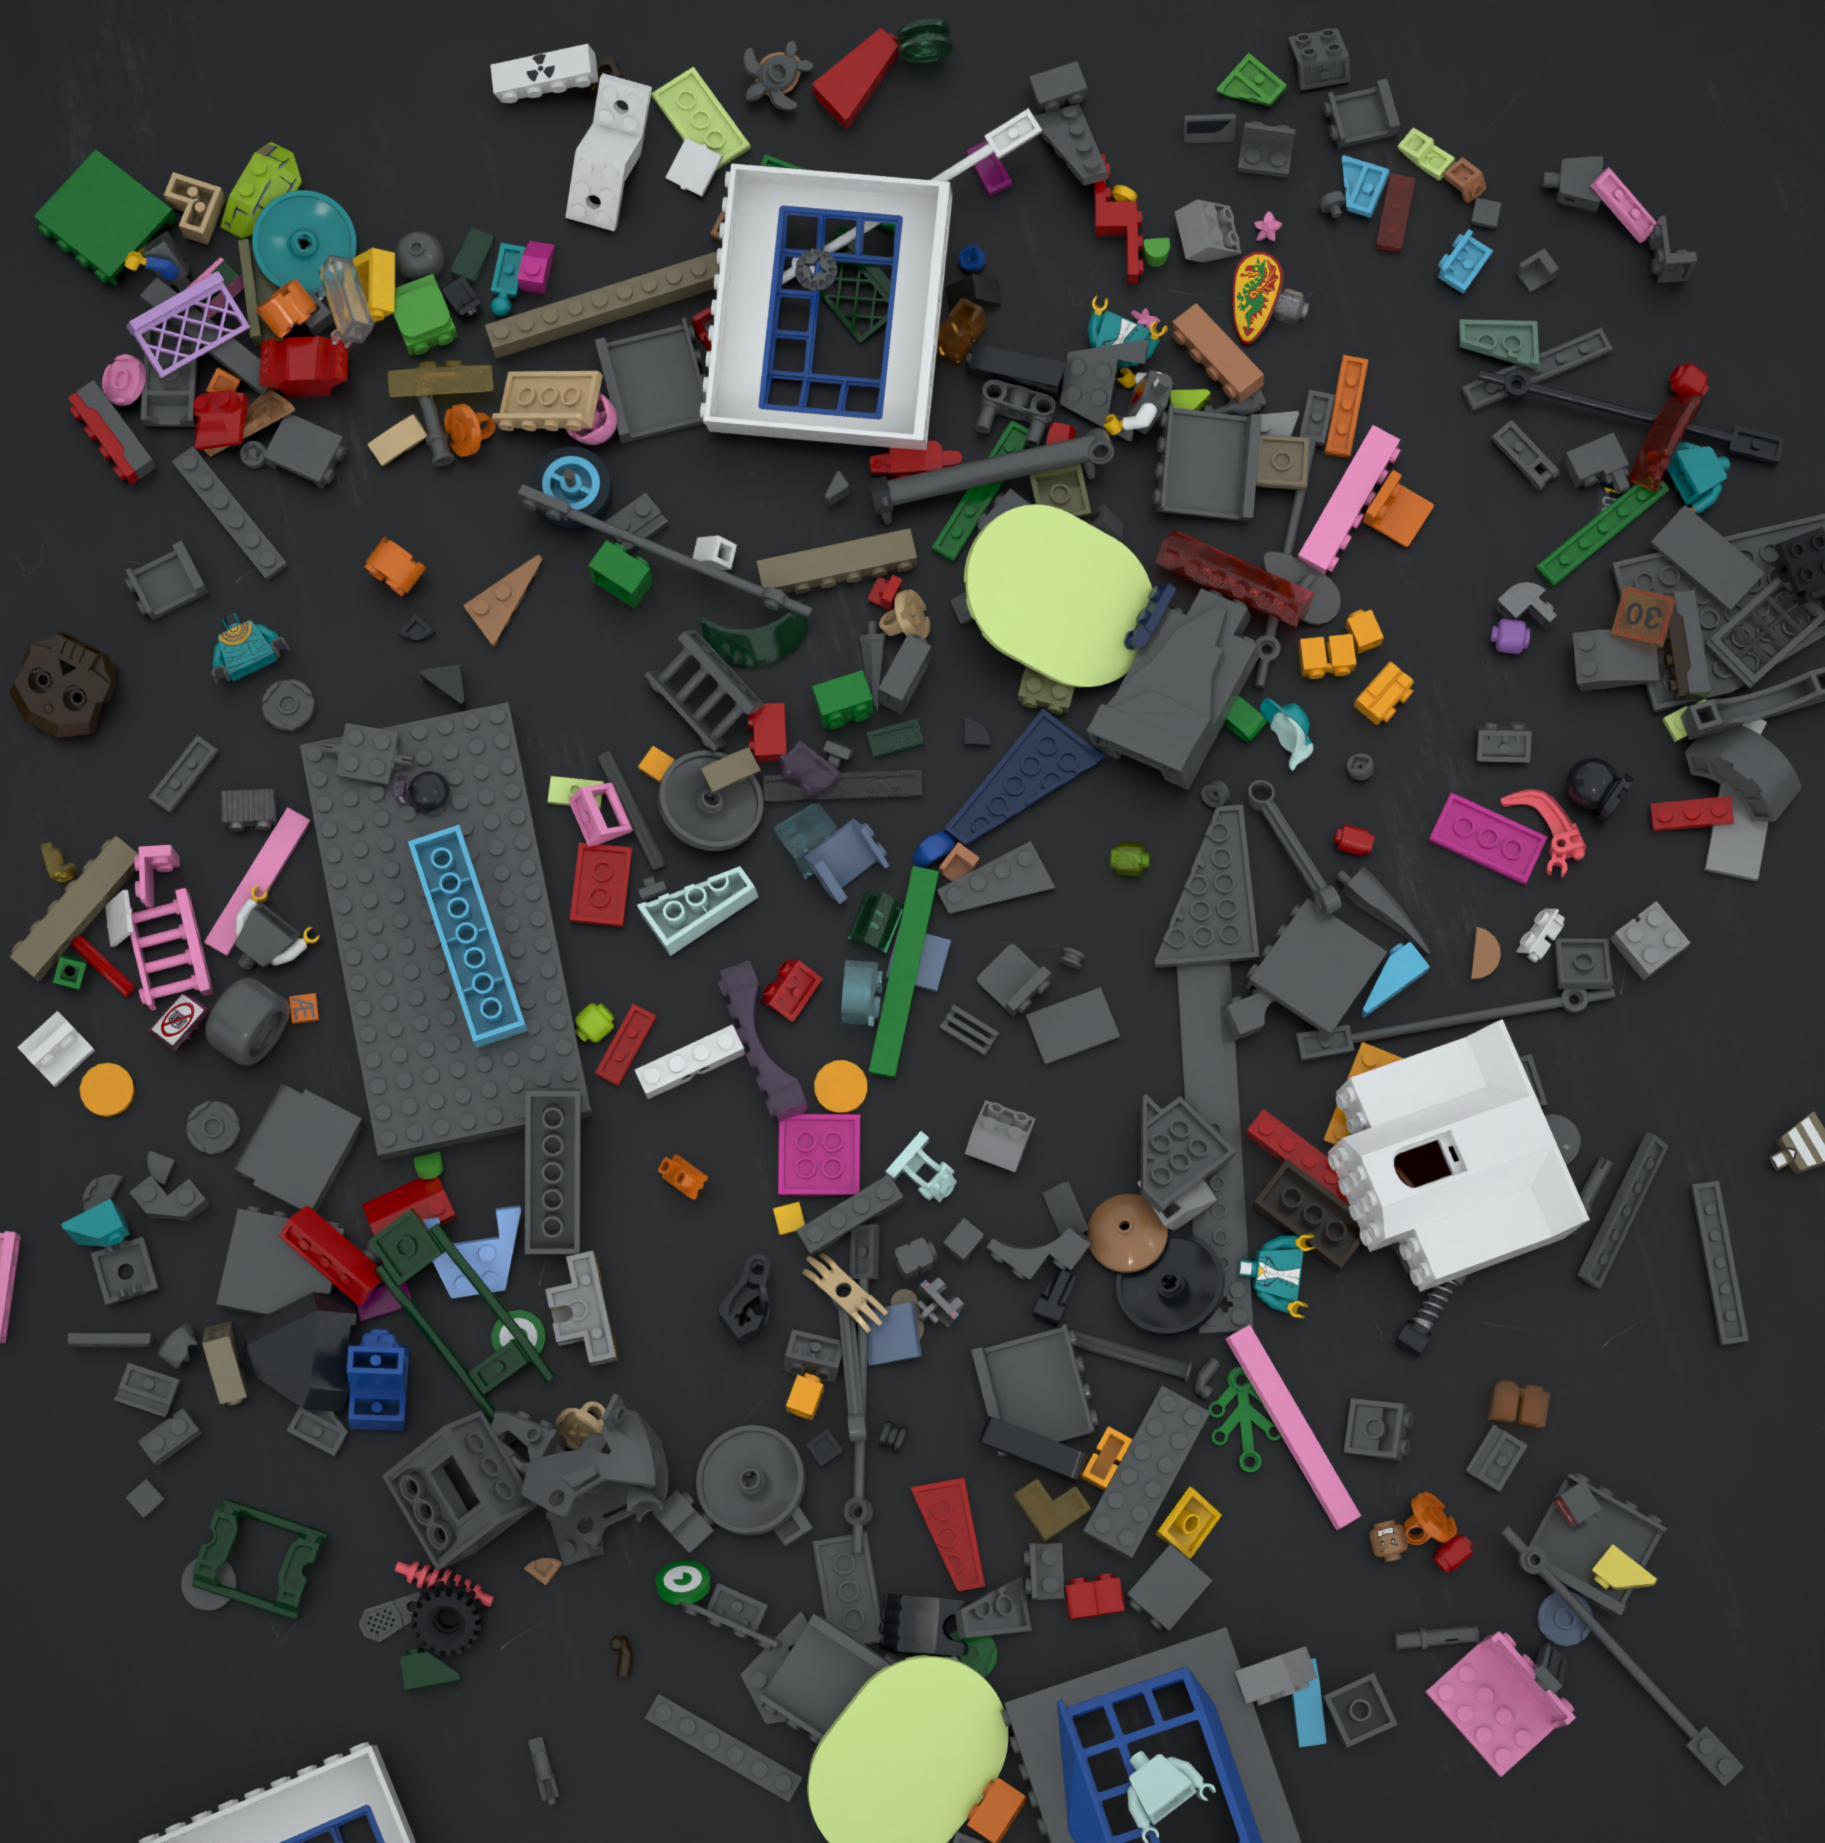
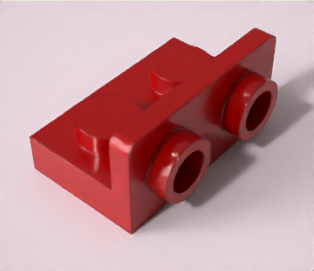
M789 959L779 967L777 971L779 975L774 982L766 986L760 1002L763 1005L770 1006L789 1022H794L823 978L800 960Z

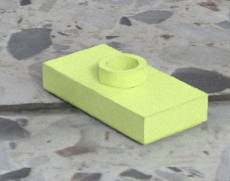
M551 776L548 804L570 806L568 800L580 788L604 784V782ZM603 794L594 797L599 809H601Z

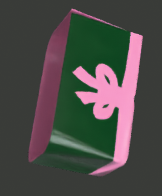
M219 258L186 289L218 271L224 279L223 283L232 298L244 288L243 277L226 261ZM220 291L211 295L209 305L219 308L224 307L226 300ZM207 298L200 302L206 304ZM196 306L199 309V311L203 314L205 308ZM208 309L206 317H213L217 311Z

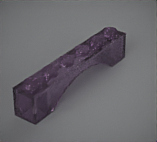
M750 960L720 971L722 979L718 981L720 991L723 997L728 995L731 1004L727 1005L732 1020L738 1019L741 1028L736 1030L741 1043H747L750 1052H747L746 1056L751 1068L757 1067L759 1076L755 1077L761 1092L766 1090L769 1100L765 1101L770 1116L776 1115L778 1122L809 1111L798 1079L785 1073L774 1064L758 1040L755 1014L761 990Z

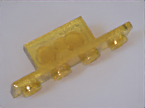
M447 360L446 365H436L435 361L420 362V366L414 369L388 371L389 395L391 397L484 392L494 389L491 365L468 366V364H462L461 360Z

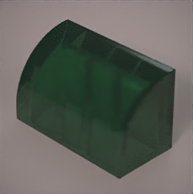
M867 890L848 939L868 949L887 953L905 904L885 892Z

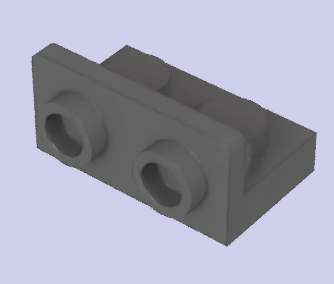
M1484 721L1483 725H1476L1477 761L1530 763L1532 731L1528 726H1525V723L1510 722L1509 726H1499L1498 722Z
M792 1329L783 1370L793 1375L808 1373L820 1378L822 1382L829 1381L835 1383L842 1358L841 1341Z
M1029 1543V1550H1024V1566H1030V1577L1025 1578L1026 1594H1031V1601L1065 1599L1062 1543Z

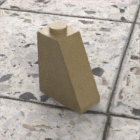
M232 1321L206 1327L202 1345L219 1403H227L228 1405L240 1403L243 1401V1398L247 1397L248 1388L243 1368L240 1367L241 1358Z

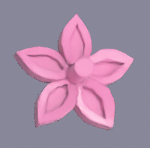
M1269 211L1264 216L1263 221L1254 222L1255 226L1261 230L1257 241H1262L1266 237L1275 241V231L1279 230L1282 225L1281 222L1275 220L1273 214Z
M1147 308L1141 314L1135 310L1131 312L1138 319L1137 324L1150 329V325L1153 322L1159 320L1157 317L1150 316Z

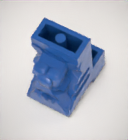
M372 1329L370 1333L363 1335L360 1345L348 1347L347 1377L350 1389L348 1421L350 1429L405 1431L410 1347H405L397 1342L395 1336L389 1334L387 1329Z

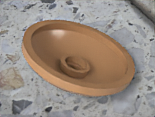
M1121 1194L1107 1199L1093 1212L1087 1226L1089 1229L1087 1238L1093 1241V1244L1090 1246L1093 1256L1100 1264L1116 1272H1136L1150 1266L1160 1257L1168 1239V1228L1163 1225L1151 1204L1143 1196L1136 1194ZM1123 1224L1130 1225L1127 1230L1120 1229Z

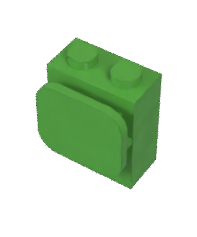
M433 274L395 288L393 316L409 355L426 353L431 347L447 345L454 338L458 337L449 310Z

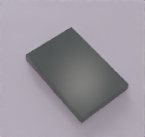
M1101 987L1026 1015L1027 1022L1045 1066L1120 1038Z

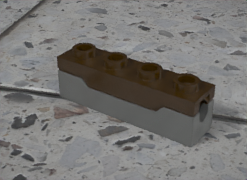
M1695 590L1663 593L1662 597L1672 599L1671 609L1661 641L1666 644L1667 653H1664V664L1670 670L1671 678H1668L1669 693L1673 694L1674 702L1706 698L1710 693V684ZM1660 598L1659 602L1656 603V607L1662 613V616H1658L1657 613V617L1662 618L1663 627L1660 628V638L1671 604V600Z

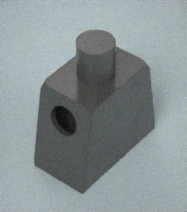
M1603 156L1562 159L1558 167V173L1544 171L1542 187L1557 188L1556 201L1558 203L1596 212L1601 198L1590 185L1602 173Z

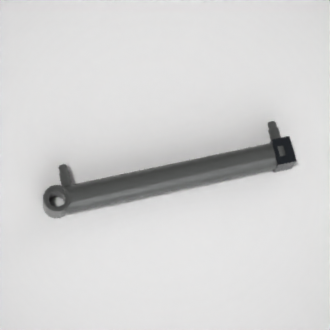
M1097 428L1090 430L1086 436L891 480H887L886 476L868 479L875 513L876 515L881 514L884 524L889 525L892 523L891 511H894L893 506L1081 463H1084L1087 478L1094 479V463L1104 464L1109 462L1114 455V448L1108 432Z

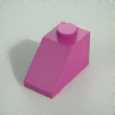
M529 241L522 255L517 277L520 290L539 294L546 293L555 245Z

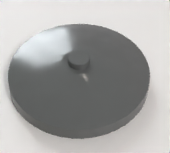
M695 751L678 758L665 772L658 789L659 811L670 831L688 845L708 851L728 850L745 842L758 826L764 805L762 790L754 775L739 783L735 782L715 793L712 792L701 768L728 756L717 751Z
M759 1425L737 1427L719 1436L705 1451L699 1463L696 1476L697 1495L706 1514L721 1528L731 1533L748 1536L767 1533L785 1523L798 1508L806 1483L804 1463L796 1447L778 1431Z

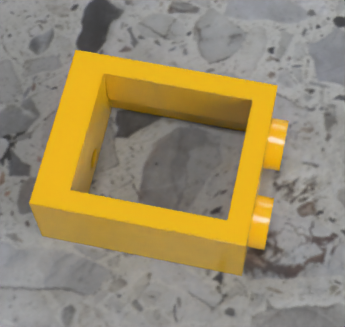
M371 248L347 261L345 265V321L354 323L359 328H367L371 324L383 320L384 317L394 313L395 253Z

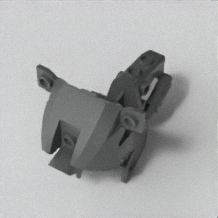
M614 1394L601 1418L605 1424L602 1428V1434L592 1433L588 1435L577 1450L568 1452L564 1451L566 1439L555 1430L553 1424L545 1420H540L539 1424L531 1421L532 1417L522 1411H518L517 1414L508 1411H495L492 1417L494 1419L491 1428L524 1482L521 1495L547 1509V1520L589 1545L596 1546L600 1543L607 1526L635 1513L636 1521L640 1522L647 1512L663 1508V1502H665L668 1490V1465L662 1446L663 1442L658 1438L655 1430L637 1411L627 1410L623 1406V1400L619 1395ZM518 1439L528 1448L530 1462L522 1460L508 1445ZM627 1504V1509L606 1519L602 1516ZM583 1519H591L594 1523L593 1529L589 1533H581L578 1529L579 1523Z

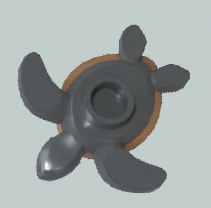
M794 41L787 43L785 52L769 54L760 63L757 62L753 49H746L743 53V67L747 74L755 78V84H752L746 91V100L750 102L756 101L765 94L769 96L771 103L776 108L784 111L794 110L797 107V103L784 94L795 87L800 77V72H809L813 68V64L807 60L800 61L799 57L794 55L797 50Z

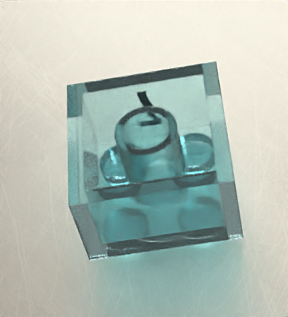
M845 960L841 1007L842 1024L874 1026V1018L880 1019L881 997H876V992H882L883 971L878 970V962Z

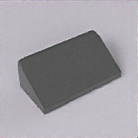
M1068 1181L1042 1193L1060 1236L1071 1226L1083 1235L1087 1234L1089 1229Z

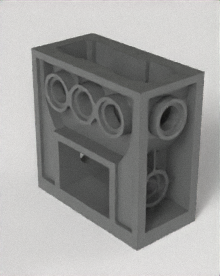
M482 1411L443 1426L382 1475L437 1571L474 1555L537 1506V1504L521 1495L524 1482ZM411 1480L417 1485V1493L411 1487ZM427 1505L430 1507L432 1515L428 1513ZM439 1528L445 1533V1541L439 1535Z

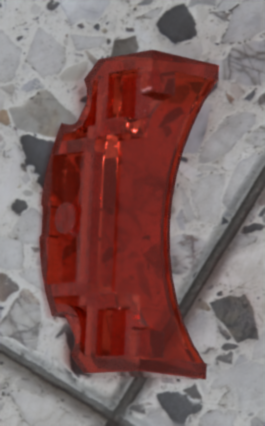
M1687 394L1671 395L1668 398L1644 442L1630 474L1629 481L1658 492L1663 481L1662 477L1669 467L1670 460L1688 424L1696 417L1700 409L1703 396Z

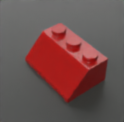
M439 1176L433 1179H415L362 1204L374 1236L412 1208L415 1209L422 1220L439 1217L441 1227L458 1220Z

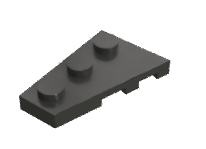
M1023 1576L1007 1582L955 1611L959 1639L1032 1631Z

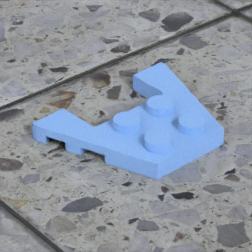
M520 1205L495 1209L498 1237L453 1243L491 1292L504 1291L506 1289L521 1214ZM439 1217L422 1220L428 1229L437 1223L440 1224ZM446 1252L433 1261L451 1299L479 1294Z

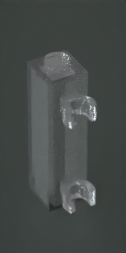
M330 254L318 271L322 285L317 288L316 294L319 300H322L326 295L336 326V330L330 336L333 345H336L342 339L344 347L347 348L352 344V341L362 344L373 329L374 323L353 259Z

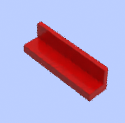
M305 1206L290 1217L279 1234V1237L358 1306L365 1303L373 1289L382 1282L375 1271L379 1266L309 1206Z

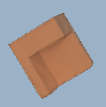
M958 842L940 865L939 873L953 882L974 871L979 864L980 858Z

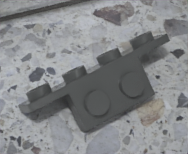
M722 1583L717 1584L708 1607L696 1602L692 1604H686V1601L679 1602V1604L683 1605L682 1610L693 1616L701 1613L708 1617L707 1622L722 1628L723 1624L732 1627V1633L744 1639H747L748 1635L758 1639L756 1644L763 1648L772 1650L773 1646L776 1648L782 1646V1641L759 1631L769 1605Z

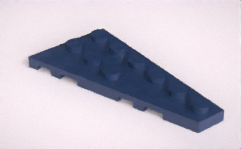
M1042 709L948 823L944 831L966 847L1105 759V756L1046 710Z

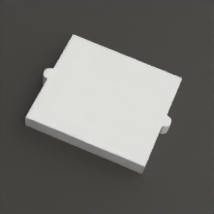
M686 138L665 178L680 185L682 190L688 189L703 197L723 156L709 150L705 144L701 146Z
M122 890L105 905L110 947H116L133 932L132 909L130 908L128 890Z

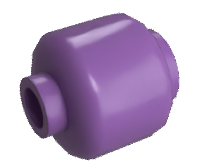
M1502 618L1498 626L1492 627L1491 642H1495V647L1499 652L1520 654L1523 648H1528L1530 628H1526L1524 621Z

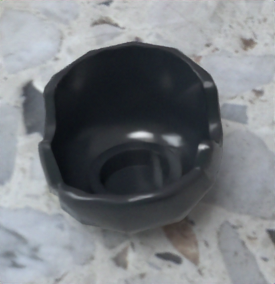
M434 771L418 774L413 778L408 788V801L415 810L422 813H430L433 810L442 808L450 795L449 783L442 774Z

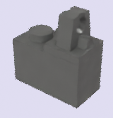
M1614 433L1566 452L1563 463L1576 488L1582 485L1585 487L1592 486L1600 478L1601 482L1612 483L1618 495L1628 491L1630 485L1626 476L1629 475L1627 469L1629 463Z

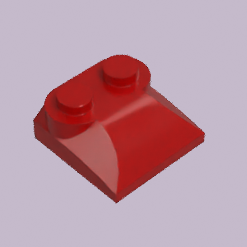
M231 390L199 395L193 402V414L196 416L194 448L199 451L242 444L249 398L243 393Z

